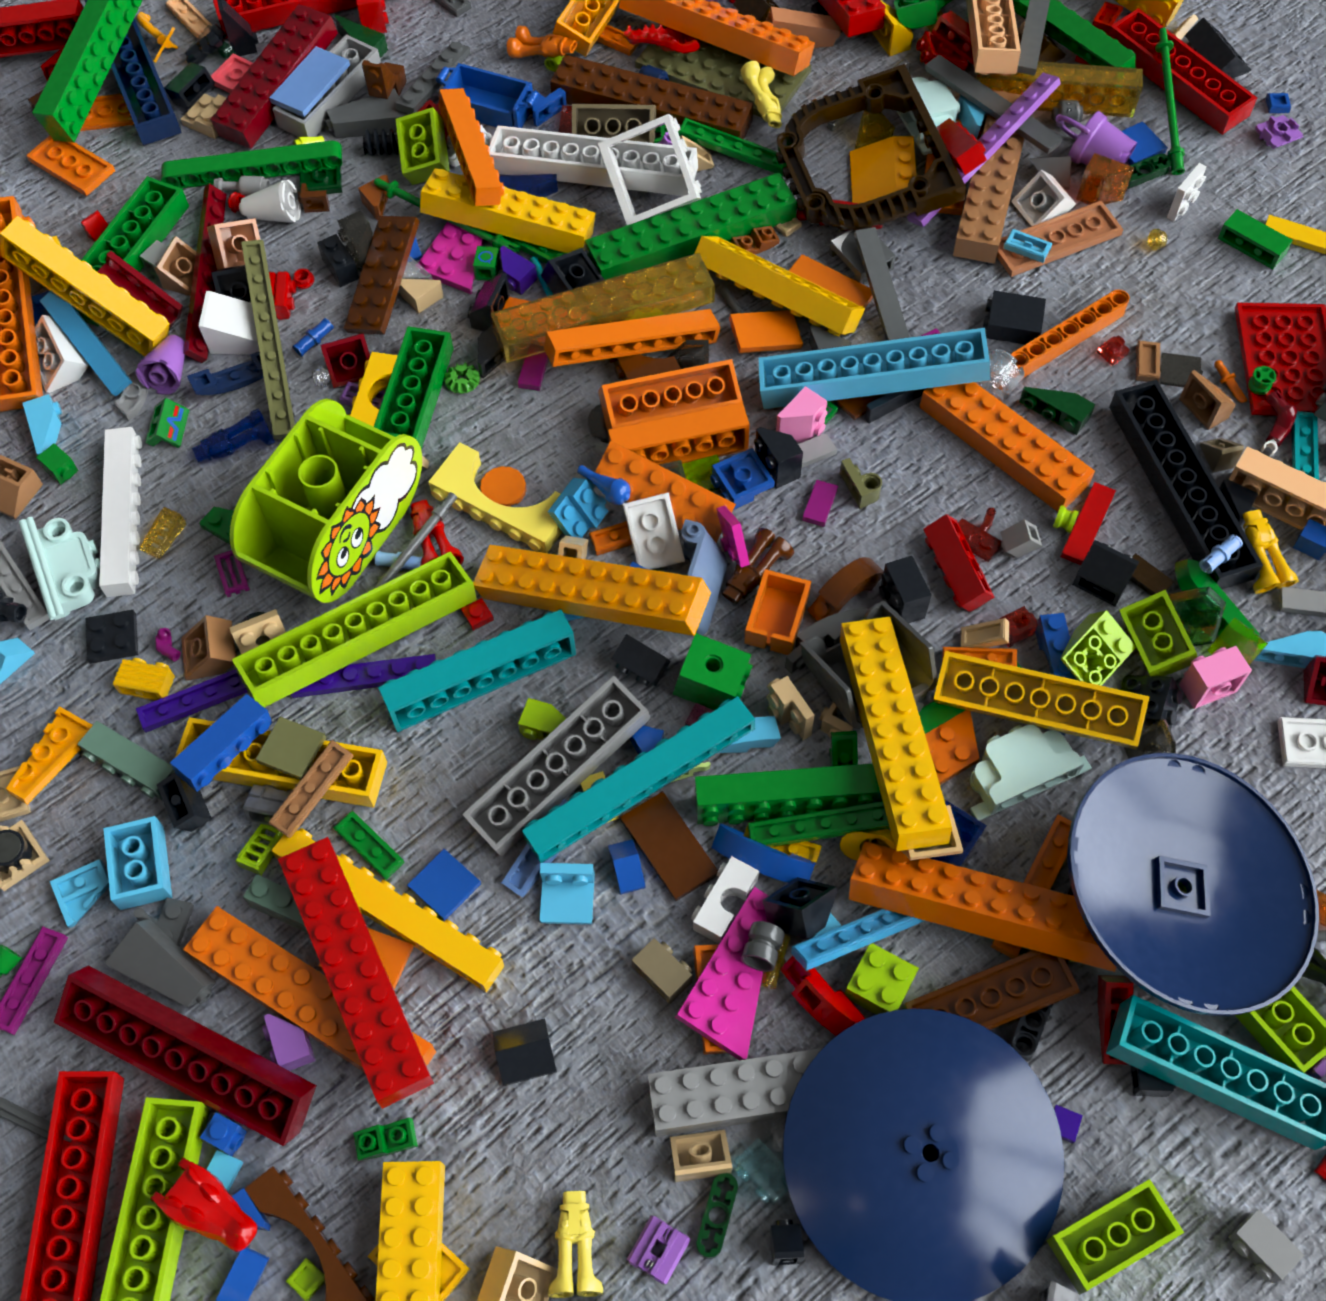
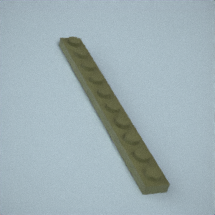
M263 239L242 241L274 440L283 439L295 426L264 241Z

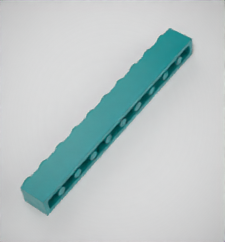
M738 696L732 700H725L712 713H704L691 726L686 725L680 728L675 736L659 741L654 749L638 754L634 761L628 765L617 767L609 777L596 780L591 785V788L583 793L578 792L574 794L564 805H557L551 808L543 818L530 821L525 826V829L522 830L525 841L539 862H545L755 730V718Z

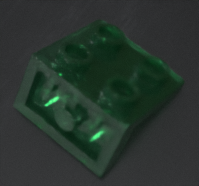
M1210 586L1170 593L1168 596L1176 612L1180 614V620L1193 646L1214 643L1226 602Z

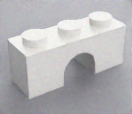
M732 856L728 863H722L717 873L719 878L716 884L713 885L711 883L704 895L706 901L702 907L699 905L696 907L691 917L693 920V930L718 944L734 920V915L722 907V900L728 896H737L746 900L759 877L757 869Z

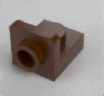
M306 183L301 184V191H298L299 204H303L305 213L330 211L326 190L308 191Z

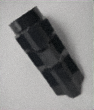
M216 23L212 26L208 25L185 52L187 56L186 62L188 64L190 62L194 64L201 63L223 44V39L227 36L226 33Z

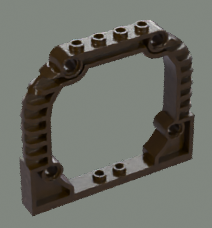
M905 64L859 79L858 86L854 88L850 86L845 91H836L834 95H824L822 99H813L811 103L802 105L801 109L792 114L791 119L786 124L785 132L777 137L778 152L775 153L777 162L784 167L782 172L785 180L790 181L789 188L791 193L797 197L798 210L803 211L810 223L822 222L827 227L831 225L840 231H845L846 229L855 232V230L883 225L884 222L890 220L895 221L896 218L906 217L915 212L916 216H920L965 200L966 185ZM884 109L896 110L902 113L912 111L917 121V129L919 133H923L927 149H931L935 157L925 175L913 176L909 180L908 187L853 205L835 203L826 190L815 188L803 161L805 155L804 138L811 130L822 124L863 110L871 114H878Z

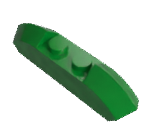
M1186 559L1176 562L1175 575L1184 595L1190 598L1194 606L1206 616L1210 625L1219 632L1217 634L1232 647L1237 646L1239 651L1254 656L1259 642V632L1207 572L1201 570L1198 561Z

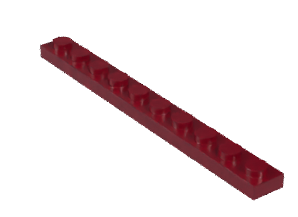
M210 183L204 187L183 353L200 363L207 360L208 347L200 331L199 322L206 291L215 292L211 272L217 270L207 227L223 223L227 196L226 193Z

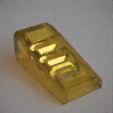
M163 507L142 542L140 550L160 559L187 525L183 516ZM158 535L164 537L163 540L157 538ZM155 543L159 545L158 549L151 546V544Z

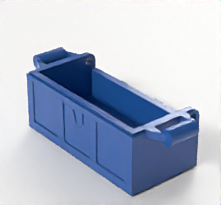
M460 63L455 68L443 67L436 78V82L444 86L443 89L464 88L466 96L470 97L471 108L475 110V119L479 123L494 127L499 125L522 128L538 97V93L533 91L531 82ZM450 72L451 75L449 76L448 80L444 81Z

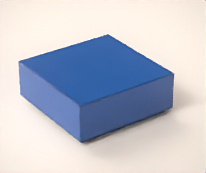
M1288 93L1267 94L1265 99L1269 113L1290 112L1291 104Z

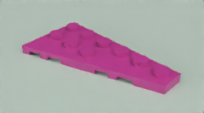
M447 222L415 266V271L417 274L433 280H441L443 284L472 294V285L475 279L473 263L477 246H483L484 239Z
M756 887L749 893L675 1016L676 1019L738 1060H745L748 1056L763 971L750 968L741 961L744 946L749 942L748 934L751 924L756 921L767 922L763 900L768 895Z

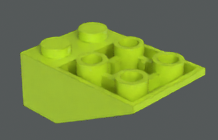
M1105 610L1089 614L1074 630L1060 659L1078 681L1102 686L1133 652L1136 646L1109 612Z

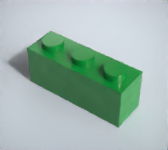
M1238 209L1223 224L1217 238L1272 270L1287 254L1293 241Z

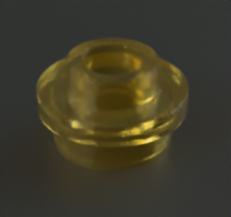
M1160 229L1151 230L1147 243L1152 250L1156 251L1165 247L1167 243L1165 231Z

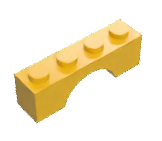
M371 352L369 360L365 362L364 376L359 379L357 396L353 397L351 414H348L349 416L374 427L379 409L372 405V401L379 392L387 389L398 355Z

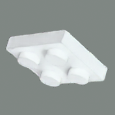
M1199 163L1178 187L1167 216L1168 219L1174 222L1179 215L1183 216L1186 213L1190 202L1194 203L1200 193L1198 188L1202 186L1206 178L1204 172L1207 166Z

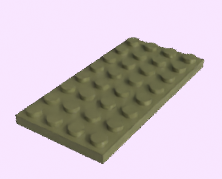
M695 38L700 44V48L695 52H689L688 54H681L675 51L668 52L662 50L658 45L648 44L635 61V68L641 69L644 65H651L666 71L671 82L752 102L753 114L759 117L762 116L754 103L755 97L744 83L741 76L743 65L753 60ZM759 63L760 69H762L763 67H767L766 65ZM811 65L795 76L773 68L775 77L768 86L771 93L779 100L781 113L810 74Z

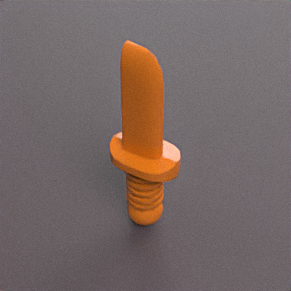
M1217 360L1214 363V367L1217 368L1221 376L1220 383H1226L1239 402H1246V396L1234 379L1236 377L1235 373L1230 374L1225 365H1223V362Z

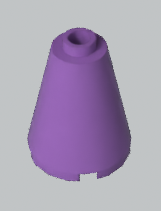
M168 335L139 361L136 376L147 389L152 387L157 390L156 393L171 394L178 389L181 383L185 354H183L185 341L181 337Z

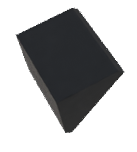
M545 1019L492 1032L495 1055L503 1086L557 1073Z

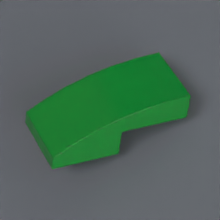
M406 1118L384 1126L378 1124L353 1133L358 1161L378 1158L418 1147L412 1118Z

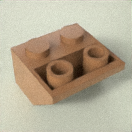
M0 455V512L16 519L43 484L33 469Z

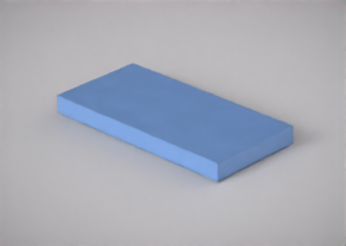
M316 46L269 97L270 102L305 117L350 66L349 60Z

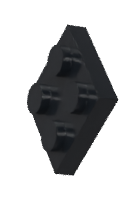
M134 610L85 618L87 660L90 664L138 655L137 619Z

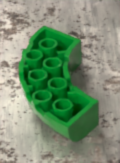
M895 0L894 9L898 20L903 26L915 29L936 24L939 10L953 0Z

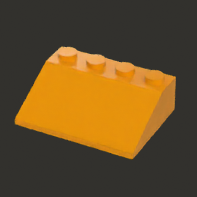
M892 136L852 150L849 153L853 203H864L908 187L909 180L916 175L914 136Z

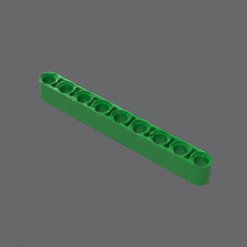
M323 141L166 161L161 165V181L179 188L205 186L209 183L213 185L214 179L222 178L223 181L237 182L241 176H263L264 178L300 174L299 172L301 171L304 173L313 172L317 168L318 171H322L321 169L332 170L336 169V166L337 168L342 166V146L337 141Z

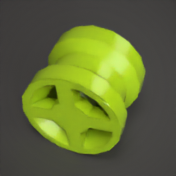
M1061 505L1053 527L1056 529L1061 527L1066 532L1071 533L1079 511H1070Z

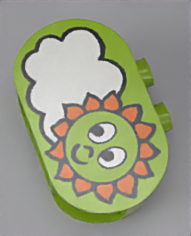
M332 399L317 401L302 415L241 494L230 525V545L235 558L320 602L329 603L337 600L353 586L406 513L416 492L422 469V451L418 441L407 434L394 437L346 414L340 403Z

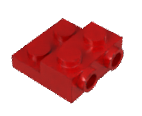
M925 31L922 38L917 42L916 49L921 52L920 61L925 65L936 56L941 55L963 71L968 65L967 60L931 32Z

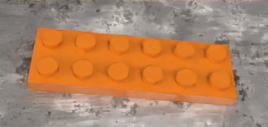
M613 441L609 442L595 473L615 479L622 478L627 481L631 488L630 498L627 502L669 493L677 527L682 529L685 519L701 523L716 543L722 533L716 508L725 505L732 513L736 505Z

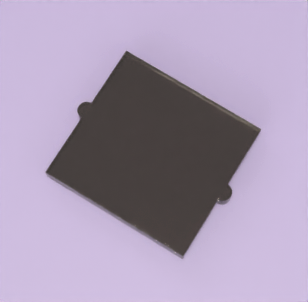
M1162 352L1160 384L1184 387L1193 370L1201 375L1203 374L1201 370V357Z

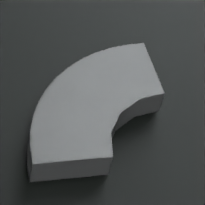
M137 366L126 373L132 383L123 390L120 398L114 402L116 408L128 421L141 410L148 394V389L142 385L136 376Z

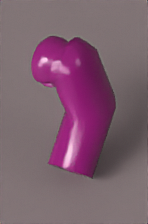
M160 628L155 638L156 650L175 662L180 658L181 652L172 647L171 631L168 628Z

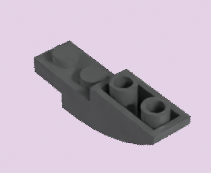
M858 608L839 612L803 630L797 635L796 649L786 656L785 668L792 674L797 669L801 670L806 666L802 656L801 642L818 636L824 641L825 647L828 646L830 648L840 643L841 623L864 620L868 609Z

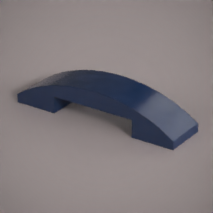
M260 352L250 354L251 360L212 374L209 369L188 375L187 379L196 395L220 394L243 388L264 378Z

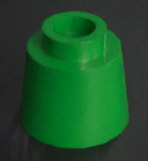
M0 944V977L2 974L7 975L22 959L19 954Z

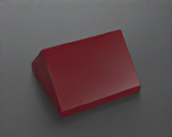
M363 333L320 345L333 388L347 385L348 382H358L360 378H363L365 362L370 358Z

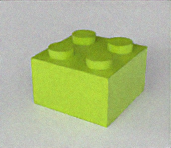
M871 943L846 988L845 995L850 1001L876 1015L899 1010L919 968Z

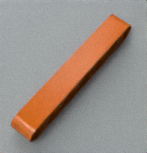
M1114 290L1017 349L1010 355L1006 375L1013 380L1023 379L1120 319L1128 305L1129 294L1124 290Z

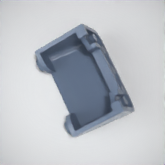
M685 519L681 536L684 540V558L690 562L687 575L702 578L711 592L696 631L697 634L703 636L707 633L727 571L728 560L701 523Z

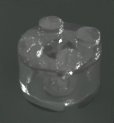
M990 349L988 350L990 380L975 383L1002 402L1009 397L1022 381L1025 373L1022 366L1020 369L1015 364L1017 360L1011 354L1001 349H995L994 351Z

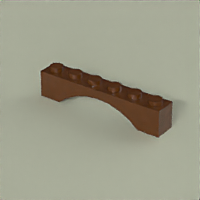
M272 1166L245 1188L261 1213L293 1224L312 1243L324 1271L325 1301L375 1300L367 1286L360 1287L354 1279L358 1276V1273L351 1263L347 1261L344 1264L338 1256L342 1250L333 1238L327 1240L322 1233L326 1228L316 1214L311 1217L306 1208L310 1205L302 1193L298 1192L295 1194L290 1185L294 1182L285 1169L280 1172Z

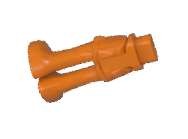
M518 26L515 33L516 38L510 37L507 41V53L511 58H524L534 55H543L544 57L564 56L567 53H573L577 47L576 40H570L569 37L558 34L532 37L526 26Z

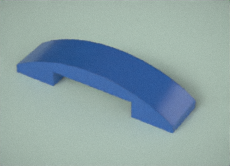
M722 823L719 824L711 848L729 859L732 856L757 869L759 873L786 883L791 882L797 877L810 880L816 865L815 862L794 853L791 855L785 854L743 836L744 833Z

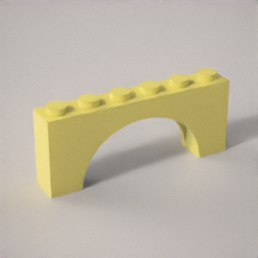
M459 442L428 483L432 496L438 501H442L452 492L457 496L456 501L452 504L454 509L470 514L477 521H484L496 531L501 530L515 541L520 540L526 543L534 551L548 553L562 534L561 529L548 513V510L560 496V493L555 491L545 501L529 507H508L490 500L475 484V476L481 466L479 452Z

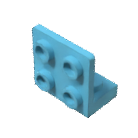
M541 863L540 922L545 924H592L595 879L593 864Z

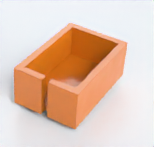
M765 569L745 629L744 644L763 649L768 645L770 646V651L789 655L793 651L810 596L811 581Z

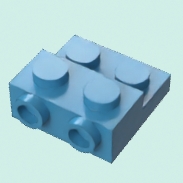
M572 478L548 510L549 515L565 536L582 538L590 527L597 528L609 512L605 507L606 500L595 493L593 490L595 485L586 478Z

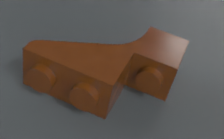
M364 60L362 68L369 96L388 99L392 89L395 88L400 97L407 82L404 66L387 62L374 64Z

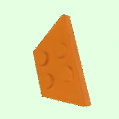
M965 710L925 734L940 785L978 763L980 758L971 711Z

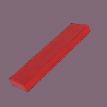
M1094 482L1062 551L1061 558L1082 565L1116 490Z

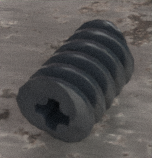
M366 129L363 135L364 155H367L368 151L370 155H375L376 151L378 155H383L384 151L386 155H391L392 150L395 155H399L398 136L394 134L393 129H390L389 135L386 134L385 129H382L381 135H378L377 129L373 130L372 135Z

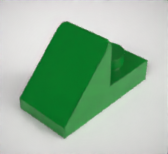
M856 731L831 732V748H829L831 766L858 765Z

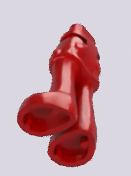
M421 500L410 505L414 536L432 515L431 512L434 508L428 504L427 500ZM439 521L421 543L423 557L420 566L439 557L430 539L433 537L436 539L441 556L451 551L461 565L464 561L463 554L459 549L450 544L444 532V523Z

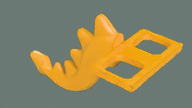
M139 12L136 15L138 23L157 40L158 44L162 45L155 56V63L165 47L178 49V46L170 41V37L175 30L174 27L171 28L166 36L158 28L152 26L149 22L150 15Z

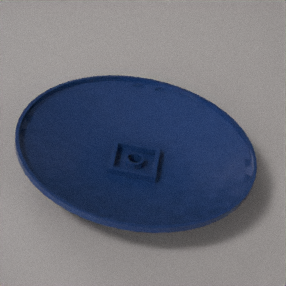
M1153 753L1130 758L1106 771L1089 787L1076 808L1070 826L1067 849L1068 872L1074 898L1085 925L1109 960L1134 984L1150 995L1179 1009L1202 1015L1234 1016L1249 1013L1273 1003L1291 990L1305 972L1314 952L1318 937L1319 903L1314 877L1307 857L1294 832L1277 809L1253 786L1227 769L1204 759L1176 753ZM1178 882H1181L1186 887V893L1179 890Z
M902 1009L877 1014L852 1025L830 1040L807 1066L796 1085L785 1118L782 1141L784 1177L789 1198L804 1232L818 1252L833 1268L860 1288L878 1297L890 1301H973L990 1294L1020 1273L1036 1255L1053 1226L1063 1191L1064 1149L1060 1127L1052 1103L1039 1078L1020 1054L1001 1037L967 1018L932 1009ZM927 1144L932 1145L937 1152L936 1158L932 1162L925 1160L922 1155V1150Z

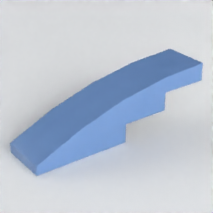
M563 799L560 806L564 805L568 801L566 799ZM526 844L501 882L521 897H524L541 877V863L528 844ZM558 853L543 863H552Z

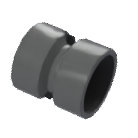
M753 922L748 934L749 942L744 946L741 961L755 970L773 971L778 959L777 951L782 946L785 936L784 931L768 922Z

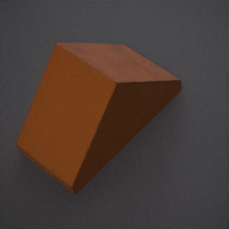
M382 175L378 177L379 179L389 183L387 175ZM374 180L358 189L362 203L374 218L378 220L379 216H383L388 200L386 196L387 191L375 186Z

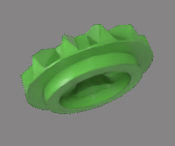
M466 362L463 365L456 363L455 367H449L448 372L445 373V384L449 390L455 393L471 392L480 382L479 371L476 370L474 365L469 366ZM458 375H466V378L458 379Z

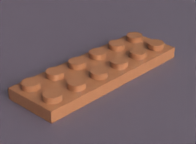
M1098 201L1020 231L1052 243L1051 250L1048 252L1044 263L1003 249L1009 235L1001 238L997 258L1010 277L1118 237L1122 235L1123 228L1104 203Z

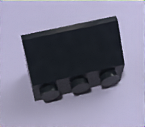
M1204 17L1186 33L1185 37L1189 41L1187 45L1229 77L1235 78L1251 71V68L1220 31Z

